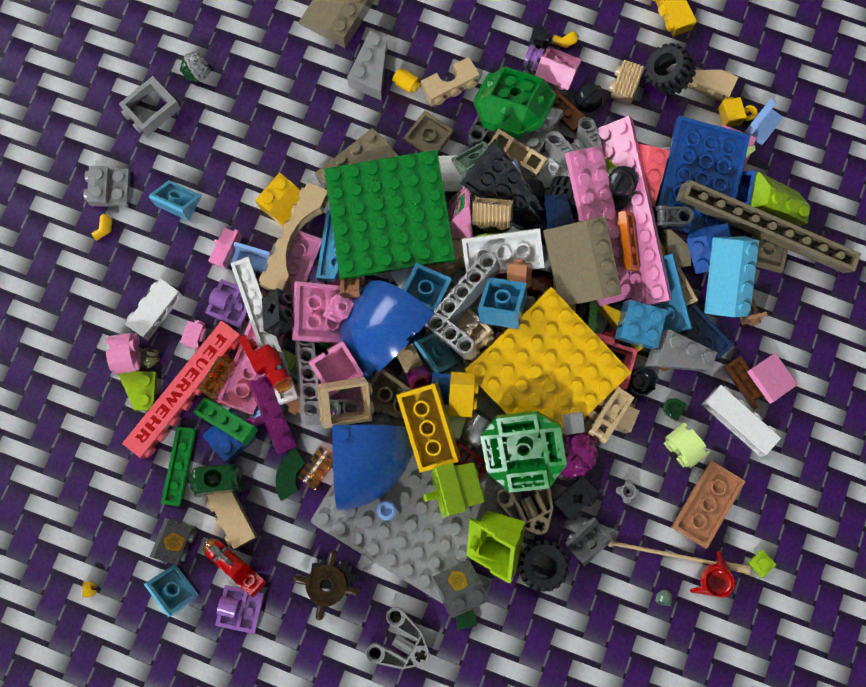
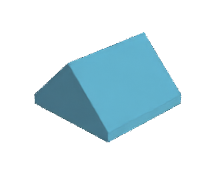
M168 180L153 191L149 198L155 206L189 221L202 195Z
M434 333L414 342L417 353L432 374H444L460 363L450 346L445 342H441V339Z
M176 564L144 584L168 617L176 615L199 596Z

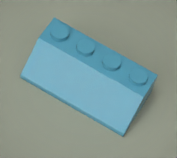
M745 236L713 237L704 313L728 317L750 316L759 240Z

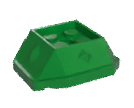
M504 66L494 73L487 74L474 98V107L481 119L483 128L494 132L500 129L511 137L520 139L525 134L543 127L556 101L557 94L543 78Z
M539 411L497 415L481 433L480 437L487 473L503 485L509 493L549 489L567 465L561 424ZM526 445L529 448L524 450L521 449L519 446Z

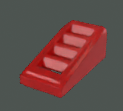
M456 441L458 450L461 448L462 451L460 452L461 459L455 464H468L473 457L476 458L473 462L475 468L479 462H482L478 469V479L481 480L487 471L485 459L461 442ZM468 453L469 455L467 456V458L465 459V461L462 463L461 460L463 459V457L465 456V454Z

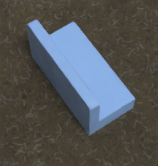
M772 99L767 102L744 132L756 137V142L760 145H763L783 119V116L772 109L776 104Z
M234 242L233 246L236 250L231 263L249 257L254 272L262 274L263 271H266L268 267L267 261L271 255L270 252Z

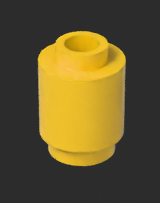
M399 68L392 79L396 86L409 94L416 93L421 85L419 82L420 78L406 69L402 70Z

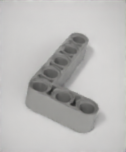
M485 253L480 256L434 310L433 313L435 314L427 322L428 327L437 337L465 359L476 357L478 346L455 324L484 291L487 278H495L499 273L500 264L491 253ZM493 262L492 266L486 267L488 263ZM481 277L478 282H473L475 278ZM464 292H468L465 297L461 298ZM451 307H455L452 312L448 313ZM442 322L440 327L435 328L437 323ZM456 333L455 338L449 339L450 335ZM466 345H471L469 350L463 351Z
M295 341L294 348L301 420L307 425H322L317 392L318 377L309 362L302 359L305 357L311 360L316 357L314 342L305 344L301 341ZM303 375H309L311 379H306ZM305 393H311L313 397H308ZM329 400L330 410L335 413L331 414V416L348 413L346 409H351L353 412L360 411V405L355 400ZM306 411H313L315 415H309Z

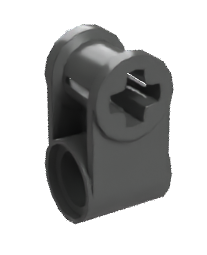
M477 115L469 131L468 143L471 147L482 141L485 142L491 131L483 128L479 115ZM474 135H478V136H480L481 138H480V139H475V138H473V136H474Z
M655 207V211H657L656 227H683L694 218V212L689 207ZM680 213L685 214L686 221L680 219Z

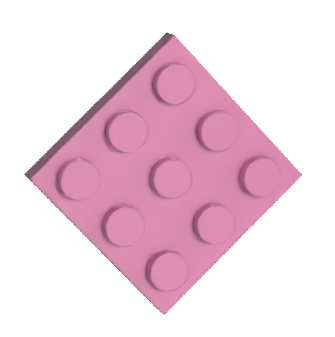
M298 281L294 283V328L292 340L332 344L340 342L341 323L338 324L323 316L330 298L336 294L340 295V286Z

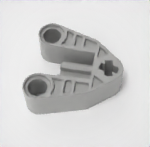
M589 117L580 119L577 139L572 144L566 141L560 132H549L546 136L545 152L568 169L565 153L602 145L595 121Z
M397 606L390 608L386 615L388 623L397 628L401 633L415 640L416 643L414 644L397 634L392 646L408 654L407 658L395 650L375 642L367 648V659L375 664L398 669L425 665L429 661L430 652L422 630L402 608ZM392 611H399L401 613L400 621H392L390 613ZM373 647L379 648L381 656L378 658L372 657L370 649ZM424 650L426 658L418 660L415 653Z

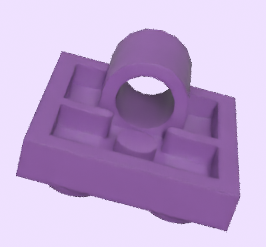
M221 279L217 288L215 287L210 294L209 305L205 314L241 329L248 313L239 287Z
M225 585L223 595L217 607L215 626L256 634L265 593L258 592L252 598L242 588Z

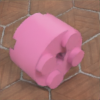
M126 333L107 336L106 344H109V350H106V358L109 369L114 371L113 374L138 371L141 368L140 363H143L141 360L142 351L139 352L138 348L140 344L139 335Z

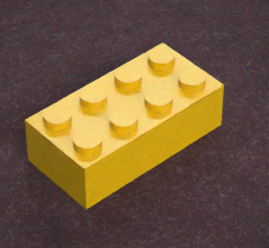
M438 382L397 394L396 396L419 472L459 462L461 459Z

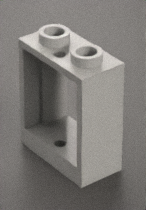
M154 76L119 103L123 109L121 111L122 115L127 120L131 119L134 122L132 124L139 133L143 131L146 136H149L181 109L177 101ZM154 90L166 105L142 123L130 109Z

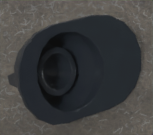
M591 83L578 89L570 96L568 101L586 117H591L604 105L606 98L601 86Z
M619 166L613 169L608 176L615 211L622 210L628 205L637 188L638 176L635 170L628 166Z

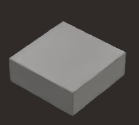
M582 412L562 414L565 435L585 432Z

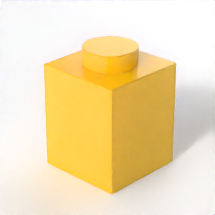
M728 97L718 107L722 124L728 127L741 125L747 118L741 97Z

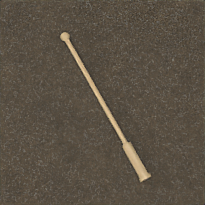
M614 540L608 544L609 547L619 546L705 564H717V561L619 543ZM726 562L730 571L745 573V575L750 574V565Z

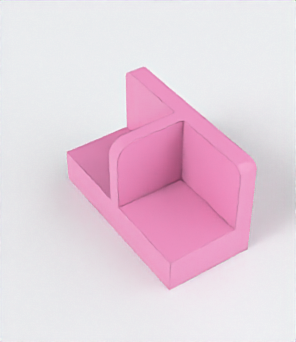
M224 228L219 239H214L213 242L216 246L208 260L210 263L227 270L236 250L233 246L234 242L240 243L242 239L239 230L235 229L232 231Z

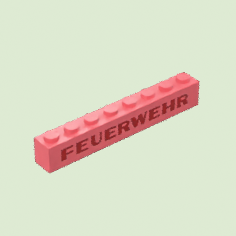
M221 320L122 444L139 458L146 459L151 457L156 451V445L159 442H163L168 436V430L178 424L181 419L180 415L184 410L190 409L193 399L202 394L205 390V384L209 380L214 379L218 373L217 369L221 365L226 364L230 358L229 354L233 349L239 348L240 341L238 338L241 335Z

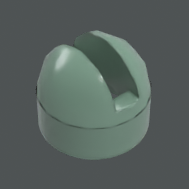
M661 590L657 593L655 602L671 606L672 595L667 590Z

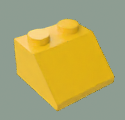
M279 172L255 199V202L263 212L284 227L285 222L289 221L292 216L291 210L293 205L297 204L300 199V190Z

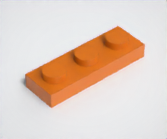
M628 211L618 212L619 218L617 223L621 231L620 245L623 249L622 264L625 270H640L634 213Z

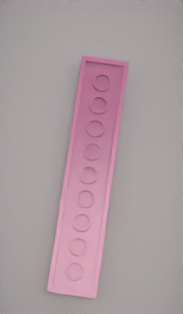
M627 116L597 128L602 142L604 157L610 159L618 166L631 167L638 176L637 188L630 202L622 210L616 211V216L618 220V212L628 211L634 213L640 270H628L632 287L631 298L634 301L653 306L671 301L672 295L633 118Z
M299 231L293 240L288 260L291 282L286 292L292 295L293 308L294 283L296 281L308 282L322 244L321 238ZM262 289L263 297L270 293ZM249 321L244 335L254 338L258 345L254 330ZM284 334L278 337L281 347L286 337ZM240 343L233 363L236 365L235 371H232L234 367L231 365V377L228 373L226 377L228 381L223 385L224 388L220 392L217 403L254 416L257 403L248 382L261 376L254 371Z

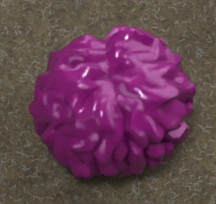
M587 432L566 435L564 445L567 465L560 475L566 478H579V475L585 476L586 472L596 464V458L598 457L596 439H593Z

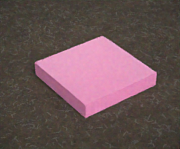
M776 353L747 371L770 404L798 385Z

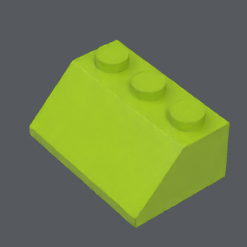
M761 172L756 174L751 201L752 207L796 226L808 223L810 205L799 192Z

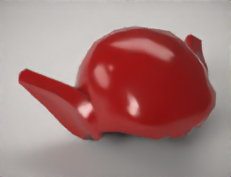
M720 551L717 552V564H710L703 570L700 576L701 586L690 589L691 593L726 598L733 592L736 581Z

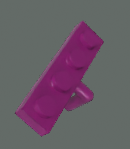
M265 375L249 381L248 383L261 416L256 418L248 417L246 422L253 426L265 423L277 454L296 447L272 383Z

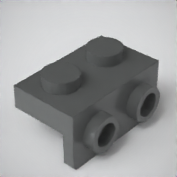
M593 517L591 520H586L577 533H572L565 544L568 550L585 566L613 540V537Z

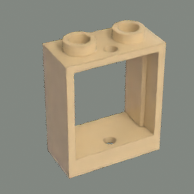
M365 377L317 384L320 419L324 428H330L332 425H349L372 421L371 414H374L373 402H370L369 396L372 395V386ZM360 386L363 411L331 416L328 391Z

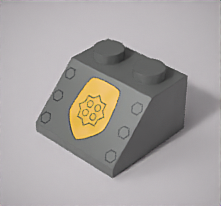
M165 518L150 557L176 565L186 562L190 552L188 550L190 542L193 543L197 535L195 531L196 526L174 518Z
M469 560L432 576L447 614L452 618L489 601L484 586Z

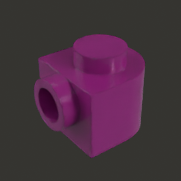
M425 366L412 368L406 374V381L411 389L429 385L432 382L431 372L427 371Z

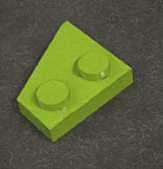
M157 372L118 374L135 411H149L156 402Z

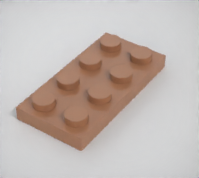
M710 460L671 528L704 549H707L746 481Z

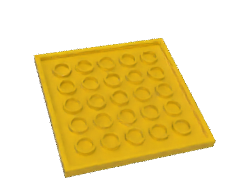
M552 287L546 290L523 313L519 329L507 328L464 369L467 373H475V381L479 382V386L506 414L539 411L561 424L563 438L566 435L563 431L562 414L582 412L584 419L632 373Z

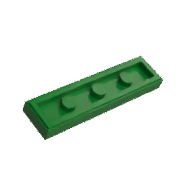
M206 397L202 399L193 412L246 446L258 431L255 426Z
M180 426L176 428L161 504L182 507L197 429Z

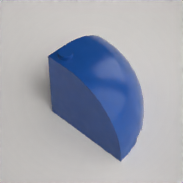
M371 281L365 286L362 284L360 296L355 297L351 301L354 305L348 318L341 322L340 341L344 342L364 375L362 377L369 380L374 375L372 372H379L409 343L408 338L418 333L435 313L403 289L384 281Z
M332 425L333 480L337 510H351L367 505L382 497L399 481L407 469L413 454L406 427L392 425Z

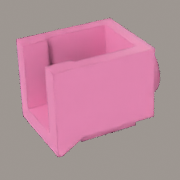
M336 294L330 298L323 316L340 324L348 318L354 303Z
M194 320V322L187 321L180 343L186 347L198 350L208 334L205 328L206 323L199 320Z

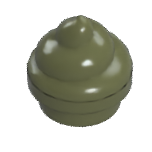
M144 348V351L141 353V360L148 369L160 361L161 356L158 350Z

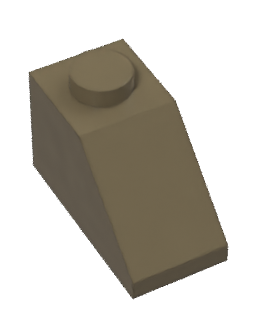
M662 228V245L665 247L666 255L674 254L677 267L691 266L692 258L688 244L671 229Z

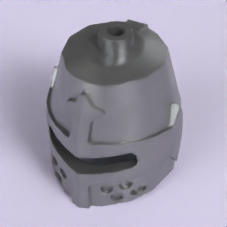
M478 408L472 411V417L466 418L461 438L467 442L465 446L473 449V447L477 449L482 448L481 433L493 420Z

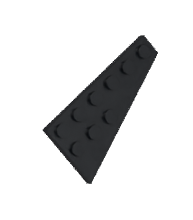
M494 139L464 176L460 184L479 198L513 200L512 221L527 229H532L536 224L541 225L528 208V205H532L547 223L546 208L497 140Z

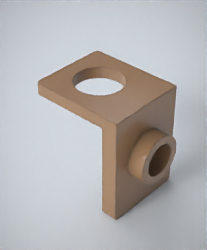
M752 299L751 304L752 314L747 317H740L742 325L748 323L750 326L759 324L763 318L768 316L767 312H758L754 299Z

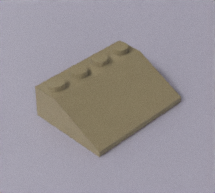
M312 0L300 19L299 24L346 48L375 0Z
M372 128L314 174L321 186L327 190L324 168L396 157L398 155L385 139Z
M605 216L543 230L556 292L568 305L622 294Z

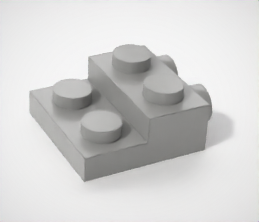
M89 166V171L85 172V181L88 182V189H84V199L87 200L90 206L129 207L131 171L129 169H110L108 166Z

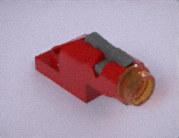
M247 335L238 338L254 371L260 376L265 373V376L272 383L274 390H277L278 393H283L293 387L290 369L284 352L277 351L269 344L258 349L254 338H249Z
M211 538L204 544L203 551L205 556L252 598L267 583L220 540Z

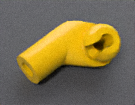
M571 31L564 37L554 35L551 43L568 48L577 42L578 34L575 31Z
M108 214L100 216L99 229L91 233L96 241L111 232L112 218Z

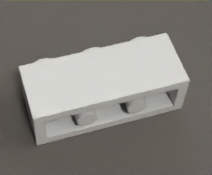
M159 279L158 282L153 283L149 294L140 300L139 307L135 312L129 314L125 325L149 341L183 295L168 283Z

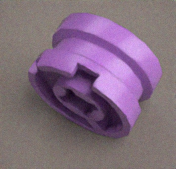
M531 44L522 69L526 71L529 69L535 74L545 49H537L536 46Z

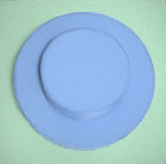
M384 500L377 506V514L383 520H391L396 515L397 509L392 501Z

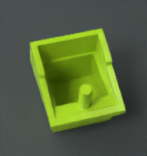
M451 463L435 467L431 470L430 476L434 492L424 494L423 498L425 502L437 499L442 519L465 512L467 507L485 502L483 498L484 492L480 487L478 471L474 463L454 466Z
M488 510L480 522L471 517L469 520L466 556L491 570V574L511 584L517 572L518 560L522 553L525 521Z

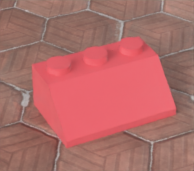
M638 144L652 207H655L670 150Z

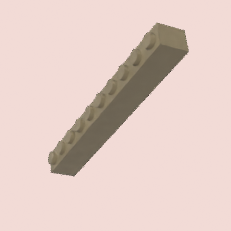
M692 180L682 183L675 200L680 204L842 273L855 271L861 253Z

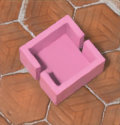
M343 341L327 349V355L322 352L308 361L321 383L360 378L364 375ZM340 390L328 391L329 396H332Z

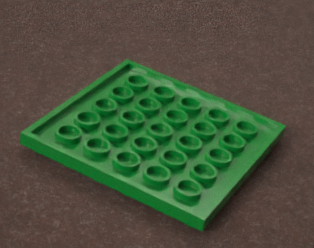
M437 150L324 168L341 280L414 268L416 263L429 266L455 261Z

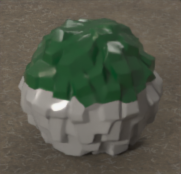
M199 52L187 53L182 59L180 72L185 76L186 80L194 82L203 81L210 73L208 63L204 58H200Z

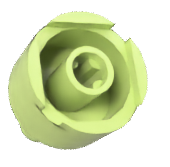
M682 423L665 437L666 441L663 444L670 452L673 451L678 455L676 460L682 467L692 468L710 452L709 450H704L706 445L693 429L688 431L685 428L687 424Z

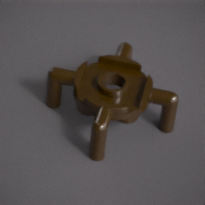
M336 550L329 553L327 564L313 569L308 577L296 574L292 578L294 583L305 585L309 598L318 605L315 615L317 620H322L326 615L325 608L338 603L345 594L358 596L361 593L359 586H347L344 573L335 566L336 558L338 557V551ZM327 579L332 583L330 591H323L320 585L323 580Z

